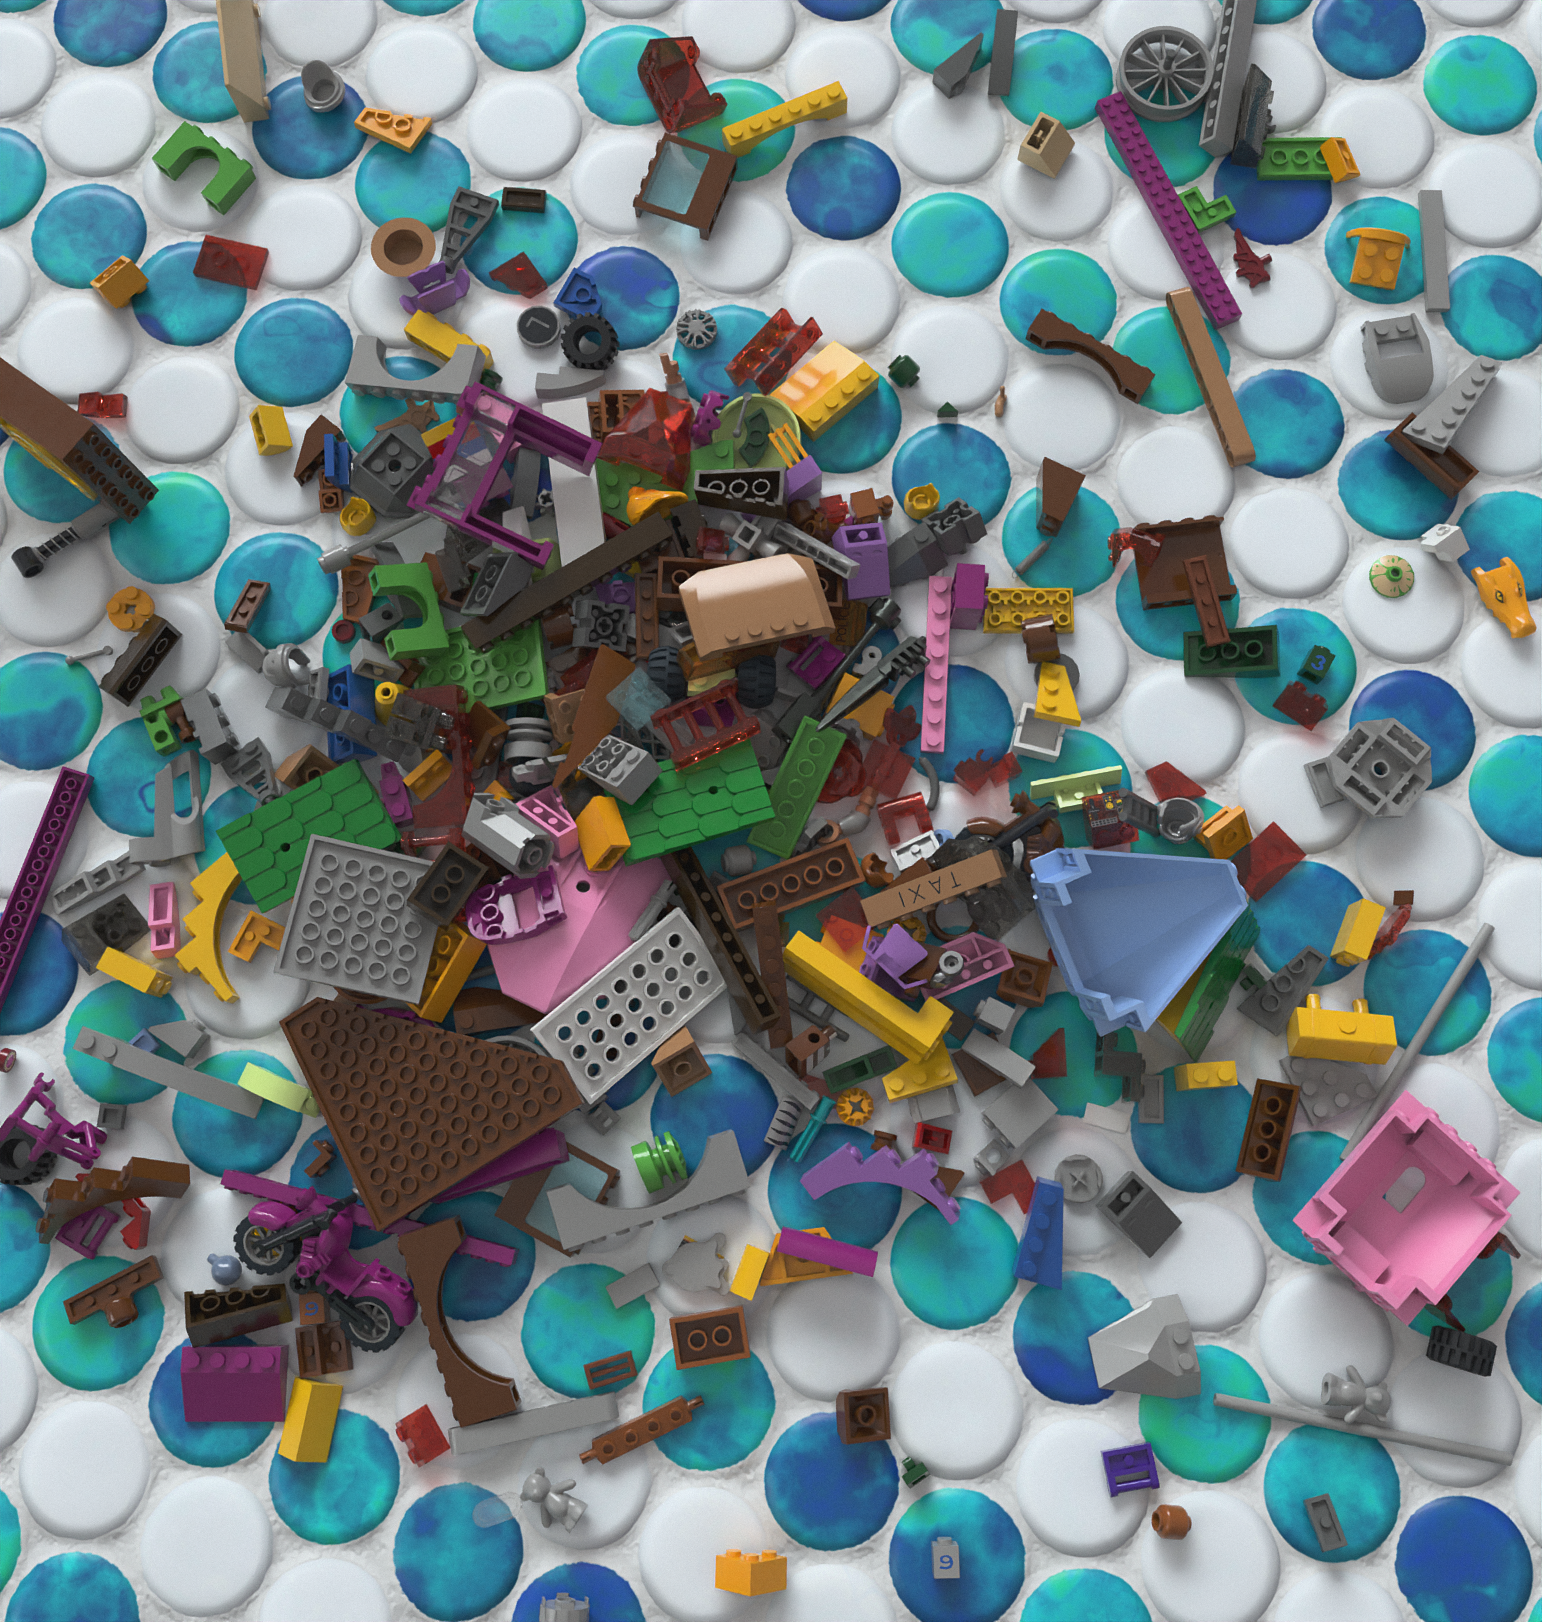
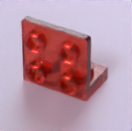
M853 887L849 888L816 914L817 919L844 952L865 937L866 929L869 925L860 902L863 899ZM871 927L870 932L876 931L878 927Z

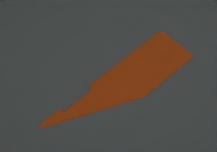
M604 644L599 647L572 726L575 734L565 763L560 762L552 784L553 788H557L617 725L636 665Z

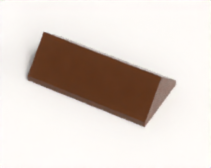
M1257 1078L1236 1172L1270 1182L1281 1181L1302 1089L1301 1086Z

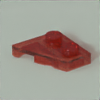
M524 251L489 272L492 280H498L506 284L507 288L520 292L522 296L528 299L533 298L548 288L547 283Z
M1167 761L1144 772L1160 804L1165 800L1173 798H1185L1193 801L1207 794L1202 787Z

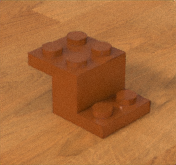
M600 390L598 402H588L593 439L601 442L602 447L623 446L625 435H647L644 390Z

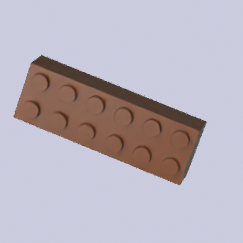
M847 837L717 886L716 892L738 933L754 927L752 903L775 901L778 917L863 886L865 877L850 840Z

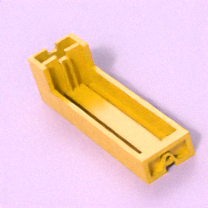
M799 930L783 952L784 970L787 974L915 1064H918L922 1058L928 1059L941 1041L940 1039L953 1023L949 1019L954 1012L932 996H929L917 1013Z

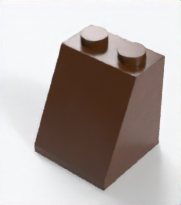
M1044 457L1036 478V528L1046 536L1057 537L1086 475L1047 457Z

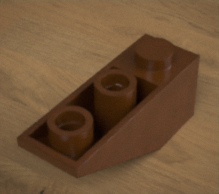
M322 414L306 430L293 476L301 487L313 478L314 473L320 466L325 465L324 434H334L339 443L346 440L342 431Z

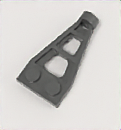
M458 186L450 203L441 258L439 262H445L446 273H454L458 262L489 226L499 206L497 199ZM461 213L478 218L472 228L467 229L458 226V219ZM454 233L467 237L461 247L451 244Z
M259 737L248 742L243 748L220 763L227 776L258 800L262 806L279 798L271 754ZM260 762L261 769L248 778L243 776L246 771ZM266 778L267 782L257 790L253 787ZM272 796L270 800L265 801L266 798Z

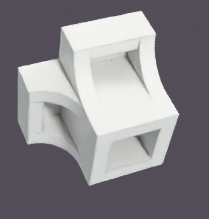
M1437 524L1421 536L1423 539L1420 543L1422 550L1435 553L1438 560L1454 562L1470 550L1461 527Z

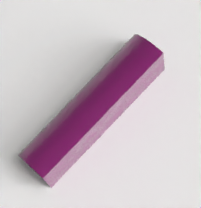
M786 1226L782 1227L777 1252L870 1277L874 1276L878 1251Z

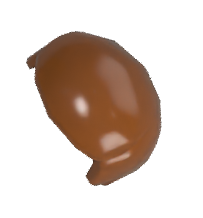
M874 852L867 854L862 859L860 867L865 877V882L871 887L880 888L889 885L893 881L894 875L893 873L886 872L887 862L880 860Z

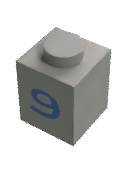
M938 1537L937 1541H931L932 1574L934 1579L960 1578L959 1546L957 1542L952 1541L951 1537Z

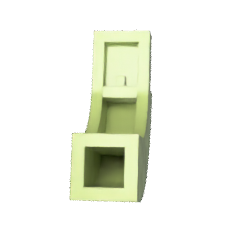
M250 1062L247 1063L237 1083L265 1099L296 1112L316 1118L320 1111L311 1089L291 1082Z

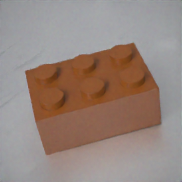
M743 1305L674 1316L669 1319L677 1370L751 1357Z

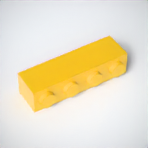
M419 309L403 329L409 341L446 363L453 356L457 344L479 346L468 335L464 333L462 335L459 334L450 324L446 322L443 324L430 312L424 313ZM480 344L479 348L486 356L483 369H490L494 363L491 350L485 345Z

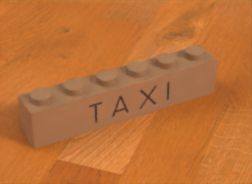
M991 849L860 900L869 926L878 927L879 930L892 926L891 921L900 919V922L913 918L914 912L921 910L923 914L936 909L935 904L940 902L947 905L957 901L956 896L965 893V896L968 897L979 893L978 888L987 885L988 888L1000 885L1002 884L1001 879L1006 878L1007 875L998 851Z

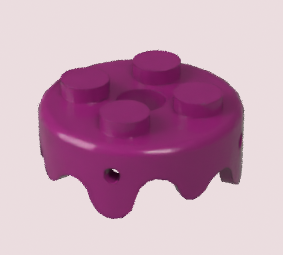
M710 390L708 394H703L700 406L703 408H698L694 421L698 425L693 424L690 433L694 444L702 447L710 445L711 434L709 431L716 430L721 426V421L717 418L719 414L715 408H721L723 406V399L729 400L730 396L714 390Z

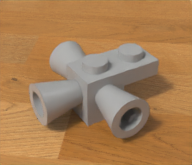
M733 513L726 514L719 524V532L731 536L739 545L726 560L748 561L750 554L756 557L761 555L763 558L784 554V546L769 541L775 532L777 523H781L783 520L756 515L752 523L746 520L741 523Z

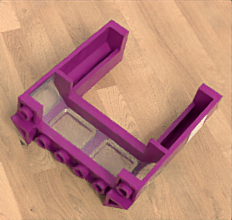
M475 381L472 388L467 385L465 386L456 404V412L459 414L453 423L455 430L452 436L447 435L443 443L445 450L442 455H437L433 463V467H435L433 474L427 475L422 488L416 485L406 506L504 553L513 552L532 566L544 570L548 559L552 555L554 544L545 540L542 546L480 516L479 513L514 441L588 477L598 457L597 455L600 453L602 443Z

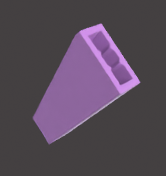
M811 455L786 471L789 480L787 509L793 500H805L821 490L822 472ZM740 513L743 521L746 520L749 523H752L756 515Z

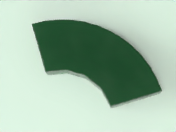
M762 407L744 419L747 437L744 444L738 449V452L749 468H754L761 461L769 444V421Z

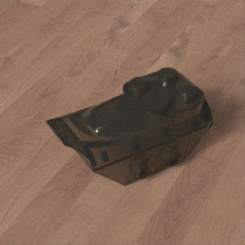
M975 835L965 840L949 838L932 854L938 867L937 870L991 849L997 850L1007 875L1006 878L1001 879L1002 884L992 888H988L987 885L978 888L979 893L968 897L965 896V893L958 896L960 900L966 903L968 914L984 934L999 942L1036 908L1030 883L1026 880L1025 874L1010 861L1009 855L999 847Z

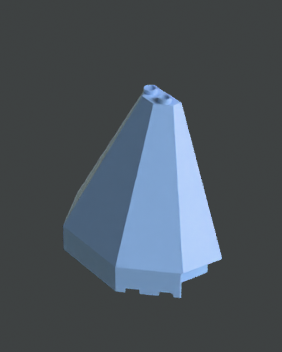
M1056 848V850L1030 861V866L1034 873L1031 875V886L1036 892V895L1032 896L1034 907L1068 991L1072 996H1078L1081 1010L1089 1021L1093 1020L1100 1037L1124 1026L1146 1032L1248 906L1245 899L1247 898L1246 891L1239 884L1237 868L1230 860Z

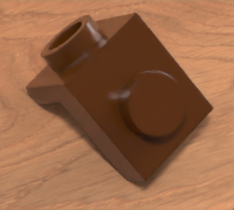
M315 1140L313 1142V1145L321 1154L304 1170L310 1178L323 1177L331 1169L329 1165L337 1158L333 1153L335 1148L327 1140Z

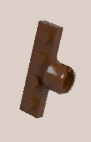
M151 1255L63 1301L70 1324L76 1325L100 1311H104L110 1327L120 1328L134 1322L139 1315L134 1302V1295L164 1278L157 1257Z

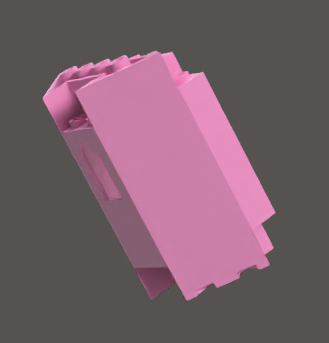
M1405 1090L1296 1215L1293 1222L1302 1230L1301 1233L1306 1240L1315 1246L1313 1248L1315 1253L1324 1254L1356 1284L1353 1288L1360 1293L1365 1292L1374 1303L1387 1312L1390 1310L1401 1322L1408 1326L1426 1304L1436 1305L1512 1216L1506 1209L1521 1192L1496 1170L1494 1163L1487 1158H1482L1477 1153L1475 1146L1468 1141H1463L1457 1135L1456 1129L1449 1124L1441 1122L1437 1112L1430 1107H1425ZM1417 1167L1425 1176V1184L1403 1211L1399 1213L1382 1197L1407 1168Z

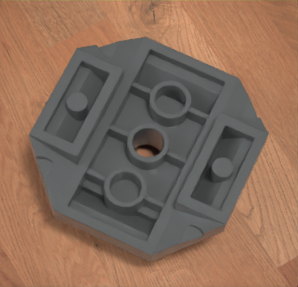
M411 424L380 430L351 461L350 489L361 499L367 501L384 518H409L419 513V511L406 505L416 485L422 488L427 475H432L435 467H433L434 461L420 436L422 433ZM395 467H401L399 471L392 472ZM444 481L442 482L435 496V499H437L440 496V494L447 488Z

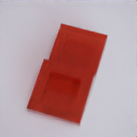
M100 392L79 393L77 412L85 417L124 418L127 413L128 397L123 393L103 395Z

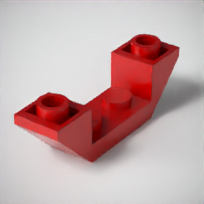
M78 1173L75 1178L83 1182V1179L88 1177L90 1173ZM141 1198L121 1200L124 1204L123 1210L132 1218L134 1217L120 1231L124 1236L122 1240L130 1249H144L148 1241L151 1211Z

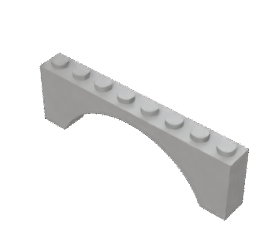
M730 1129L708 1136L703 1157L692 1176L673 1194L653 1204L634 1208H618L603 1205L581 1194L569 1182L547 1189L546 1193L563 1250L568 1249L571 1252L583 1248V1243L592 1241L593 1244L602 1242L607 1239V1235L616 1233V1236L630 1232V1227L639 1225L640 1228L647 1227L653 1224L654 1219L662 1217L663 1220H667L677 1216L676 1212L685 1209L686 1212H691L699 1209V1204L708 1202L709 1205L722 1201L723 1196L729 1194L732 1197L746 1193L745 1189L750 1187V1183L734 1131Z

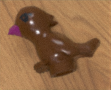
M819 512L814 517L815 521L809 520L806 522L803 532L827 545L832 541V537L839 527L855 525L854 517L850 516L845 520L830 523L826 518L824 519V514Z

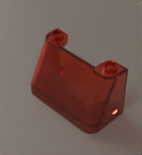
M693 36L649 39L637 66L639 79L665 130L669 134L679 133L723 114L728 105L720 92H715L710 96L695 66L700 56V50Z

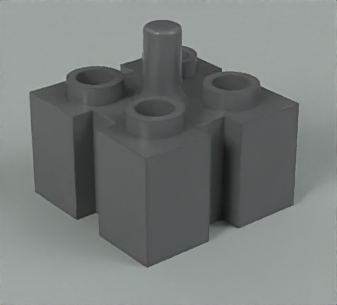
M960 497L944 505L945 509L940 512L936 510L921 519L922 523L925 522L936 537L942 551L949 557L958 553L965 554L968 551L966 543H976L987 535L980 512L972 506L968 507L967 502Z
M589 599L576 601L575 619L580 620L579 628H574L572 647L597 648L599 650L600 645L604 644L615 652H626L627 633H622L624 624H628L630 606L615 603L605 604L602 601Z

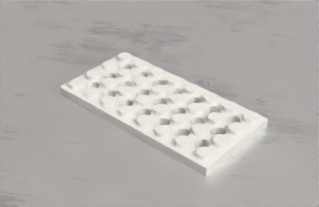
M676 907L532 1027L530 1031L552 1058L562 1060L565 1063L580 1094L591 1105L725 990L727 985L701 935L680 907ZM673 934H677L680 939L676 947H671L669 944V938ZM655 949H659L662 957L660 961L654 963L651 959V953ZM690 952L693 955V962L686 966L683 963V957L686 953ZM641 964L644 969L643 975L636 978L633 975V968ZM672 967L676 975L673 980L668 981L665 978V972L668 968ZM700 971H705L707 973V980L699 984L697 975ZM618 980H623L626 985L625 990L621 993H617L614 989V985ZM656 983L658 987L657 993L649 996L647 993L648 985ZM683 986H687L690 991L685 999H681L679 996V990ZM601 995H605L607 1004L604 1008L599 1009L596 1006V999ZM633 998H637L640 1002V1006L636 1011L629 1009V1002ZM665 1001H669L672 1005V1009L668 1014H663L661 1011V1005ZM581 1011H587L589 1014V1019L584 1024H579L577 1016ZM614 1014H620V1025L613 1027L610 1023L611 1017ZM651 1016L654 1024L652 1028L645 1030L643 1021L646 1017ZM564 1026L569 1027V1037L561 1040L558 1035L559 1030ZM597 1029H601L603 1032L602 1040L593 1042L592 1033ZM629 1032H633L636 1036L635 1042L631 1045H627L624 1040ZM577 1045H583L585 1049L584 1055L580 1058H575L573 1055V1050ZM610 1048H616L617 1057L609 1061L606 1058V1052ZM593 1063H597L599 1072L595 1076H589L587 1072L588 1067Z

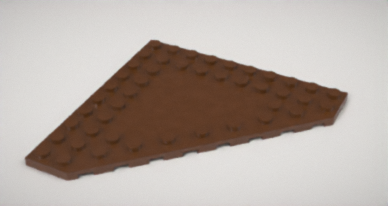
M316 997L279 1021L377 1232L384 1231L586 1104L562 1060Z

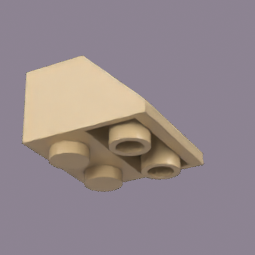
M1040 112L1020 145L1017 160L1055 179L1072 151L1075 142L1059 120Z

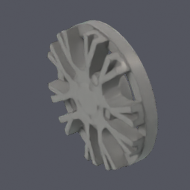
M701 309L688 310L678 319L676 327L677 337L687 348L695 350L706 348L716 338V321L709 312L706 313L701 311ZM696 315V320H693L692 316ZM699 315L704 316L705 318L703 320H699ZM689 318L690 322L687 323L684 320ZM707 328H714L713 332L706 330ZM682 333H689L685 338H682ZM696 339H702L703 344L696 345Z

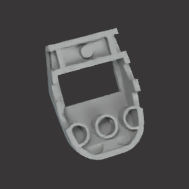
M1411 313L1409 316L1369 322V320L1365 321L1361 326V331H1365V340L1362 343L1363 352H1365L1366 357L1364 365L1366 372L1369 371L1373 379L1371 384L1376 394L1382 400L1391 404H1401L1422 399L1432 385L1434 373L1430 342L1416 314ZM1416 339L1417 343H1420L1422 353L1382 360L1377 346Z

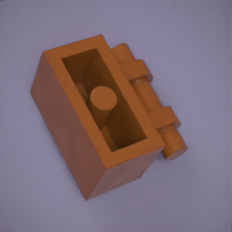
M869 488L850 493L849 513L850 516L854 517L855 525L878 523L879 516L882 520H887L891 517L894 502L889 495L875 499L873 489Z

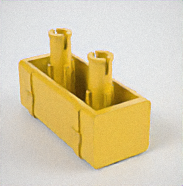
M1309 994L1305 998L1306 1008L1296 1007L1286 1025L1289 1056L1306 1059L1318 1058L1360 1062L1368 1065H1386L1397 1047L1393 1016L1369 1014L1368 1001L1366 999L1359 998L1353 1000L1354 1012L1321 1009V997L1318 994Z

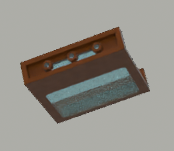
M665 132L662 140L657 142L655 157L649 161V172L647 176L642 178L641 191L639 195L636 194L634 197L633 207L635 208L636 217L640 218L642 212L646 211L699 229L700 238L708 241L737 171V156Z
M566 1141L570 1161L514 1179L494 1216L571 1258L574 1254L579 1255L583 1248L571 1252L568 1249L563 1250L546 1190L569 1182L587 1198L606 1205L609 1200L606 1197L609 1189H615L621 1176L617 1175L620 1171L619 1169L610 1166Z

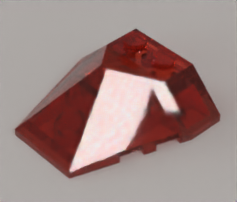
M649 388L606 436L598 459L618 467L621 460L663 476L662 484L682 491L690 472L692 404Z

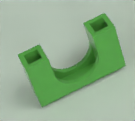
M184 121L152 157V160L159 171L174 181L179 178L191 163L198 159L210 158L220 163L218 173L201 194L209 206L225 215L255 181L256 176L252 171L253 166L247 160L237 158L230 148H223L214 137L204 135V132L198 126H191Z
M427 562L374 566L368 575L373 596H406L419 606L423 616L422 626L411 629L391 630L384 640L389 659L400 660L441 656L449 648L450 639L448 634L445 633L444 616L439 610V598L437 592L434 591L432 583L433 574L429 570Z

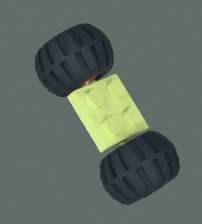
M662 646L649 653L646 680L647 694L651 699L660 703L676 702L684 696L686 678V681H688L687 696L734 699V686L736 684L737 701L745 707L760 709L769 706L774 700L776 662L773 657L766 653L750 652L740 657L737 674H735V656H723L700 662L698 654H689V671H686L685 653L675 647Z

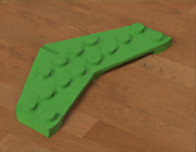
M721 440L648 467L597 457L596 463L603 513L607 512L631 527L634 526L629 522L626 508L629 501L628 492L635 486L642 487L645 491L654 489L682 492L688 496V502L696 499L698 504L694 492L695 470L735 469L734 441ZM671 514L664 518V521L668 519L672 521Z

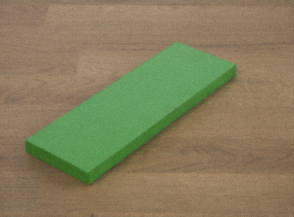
M805 715L768 793L775 818L771 822L752 827L746 841L786 860L790 859L847 737V734L830 726L821 732H816L815 729L820 722Z

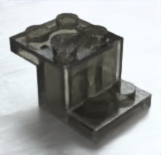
M1096 1030L1094 1077L1122 1079L1121 1103L1134 1104L1140 1102V1098H1143L1145 1093L1144 1083H1141V1074L1145 1073L1146 1061L1142 1059V1053L1113 1051V1047H1117L1118 1034L1113 1031L1100 1037Z

